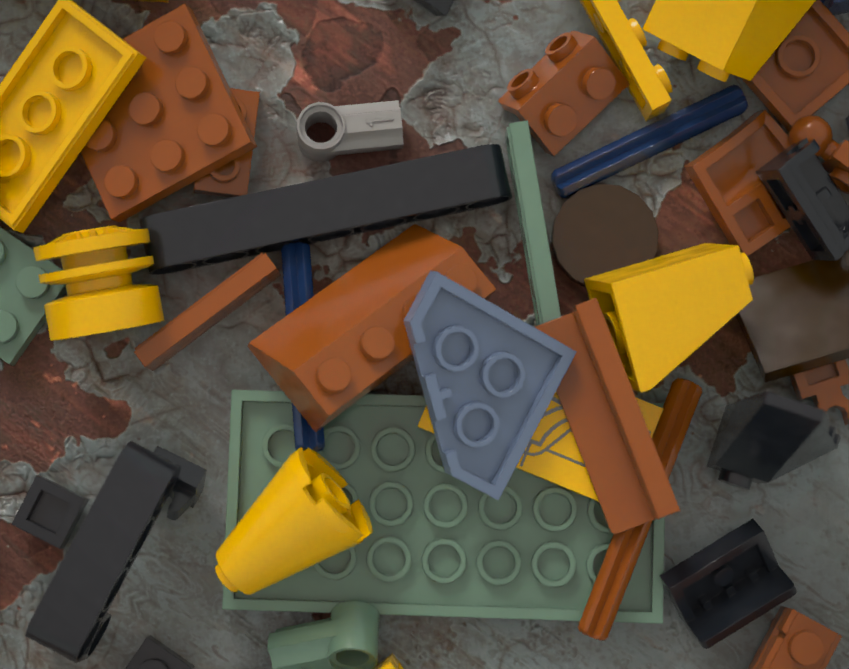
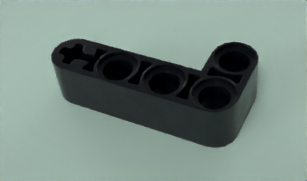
M133 441L128 442L114 463L39 603L26 630V637L75 663L90 657L111 620L112 615L107 612L179 477L181 466Z

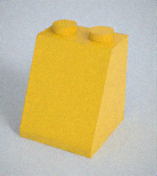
M656 0L642 29L661 39L657 46L659 50L683 61L687 60L689 54L700 59L696 69L713 78L726 82L729 75L732 74L751 81L816 0Z
M703 243L585 278L584 281L589 300L597 298L632 389L641 393L651 390L753 300L749 285L754 283V273L749 258L745 253L740 252L739 245Z

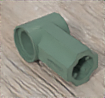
M347 601L337 604L332 609L330 618L276 629L274 633H269L267 645L272 669H375L378 661L380 623L378 610L365 602Z

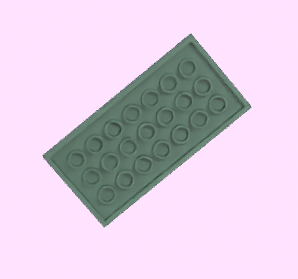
M231 390L225 539L289 456L296 451L292 402L283 391ZM366 394L324 426L325 447L317 453L323 456L348 483L342 490L346 494L350 505L357 499L360 500L370 518L373 529L372 533L363 542L254 594L247 595L240 590L234 593L223 585L222 609L331 613L337 604L347 601H359L374 606L378 610L379 615L580 621L612 540L613 533L610 532L599 502L515 468L499 501L447 474L444 471L435 434L417 427L426 407L424 396ZM651 403L661 408H663L664 403ZM665 517L652 521L614 622L663 624L664 584L660 575L664 573Z

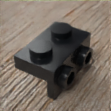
M754 519L727 533L722 538L660 575L680 618L704 649L712 647L797 593L794 583L779 567L764 530Z

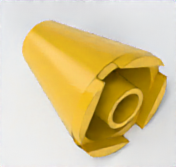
M302 447L292 453L216 551L218 564L215 566V572L227 589L234 593L240 590L247 595L254 594L363 542L372 533V524L364 506L359 499L350 505L346 494L342 490L348 483L323 456L310 448L303 452Z

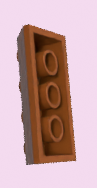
M413 224L249 342L247 347L312 429L317 432L414 359L404 319L430 271H436L486 300L496 291V288L463 247L417 224Z

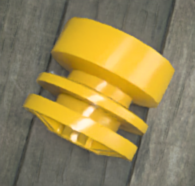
M116 225L65 233L46 245L33 247L36 262L61 258L62 271L38 275L40 283L66 285L67 296L44 305L50 341L93 335L164 321L158 285L133 284L131 273L153 265V256L128 259L126 247L150 242L148 228L131 229Z

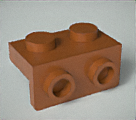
M574 30L563 33L553 39L545 49L546 55L531 69L523 70L514 76L507 85L508 91L498 100L504 110L515 114L520 121L528 120L530 134L545 153L552 156L559 153L630 85L594 36Z

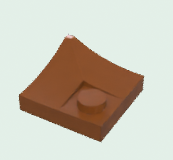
M759 110L724 139L684 166L730 245H739L740 252L745 253L747 257L791 227L756 173L758 169L790 146L788 135L766 110Z

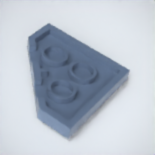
M430 271L404 319V324L444 471L499 501L577 351L436 271Z

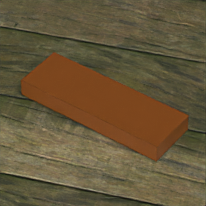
M266 253L259 254L135 347V355L144 367L152 371L156 370L280 277L279 270Z

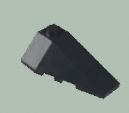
M766 391L726 405L707 467L720 471L719 481L750 490L752 482L757 484L769 483L838 448L841 437L839 434H835L836 428L830 426L831 419L825 410Z

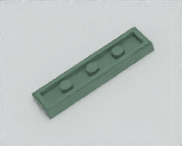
M527 120L509 123V126L506 128L505 142L536 326L561 317Z

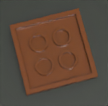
M185 3L123 38V40L143 54L146 59L81 150L83 159L110 218L118 223L258 147L193 10Z

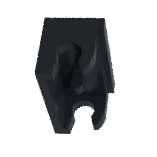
M807 138L789 146L758 169L756 173L811 259L837 261L849 249V206L818 157L814 155L820 150L816 140L813 139L808 142Z

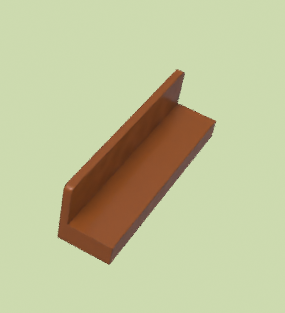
M597 298L575 305L572 313L536 326V329L577 351L556 393L610 532L618 534L680 511Z

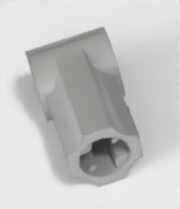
M399 101L333 106L329 103L317 102L308 105L301 111L297 119V142L300 151L313 161L325 162L332 160L337 155L403 149V126ZM322 122L332 126L336 134L331 140L319 143L311 140L306 132L311 125Z

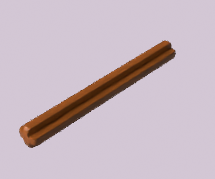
M677 378L672 382L663 405L662 414L652 436L668 480L702 394V387L683 378ZM652 521L621 533L613 534L578 625L579 631L582 634L599 641H605L608 638Z

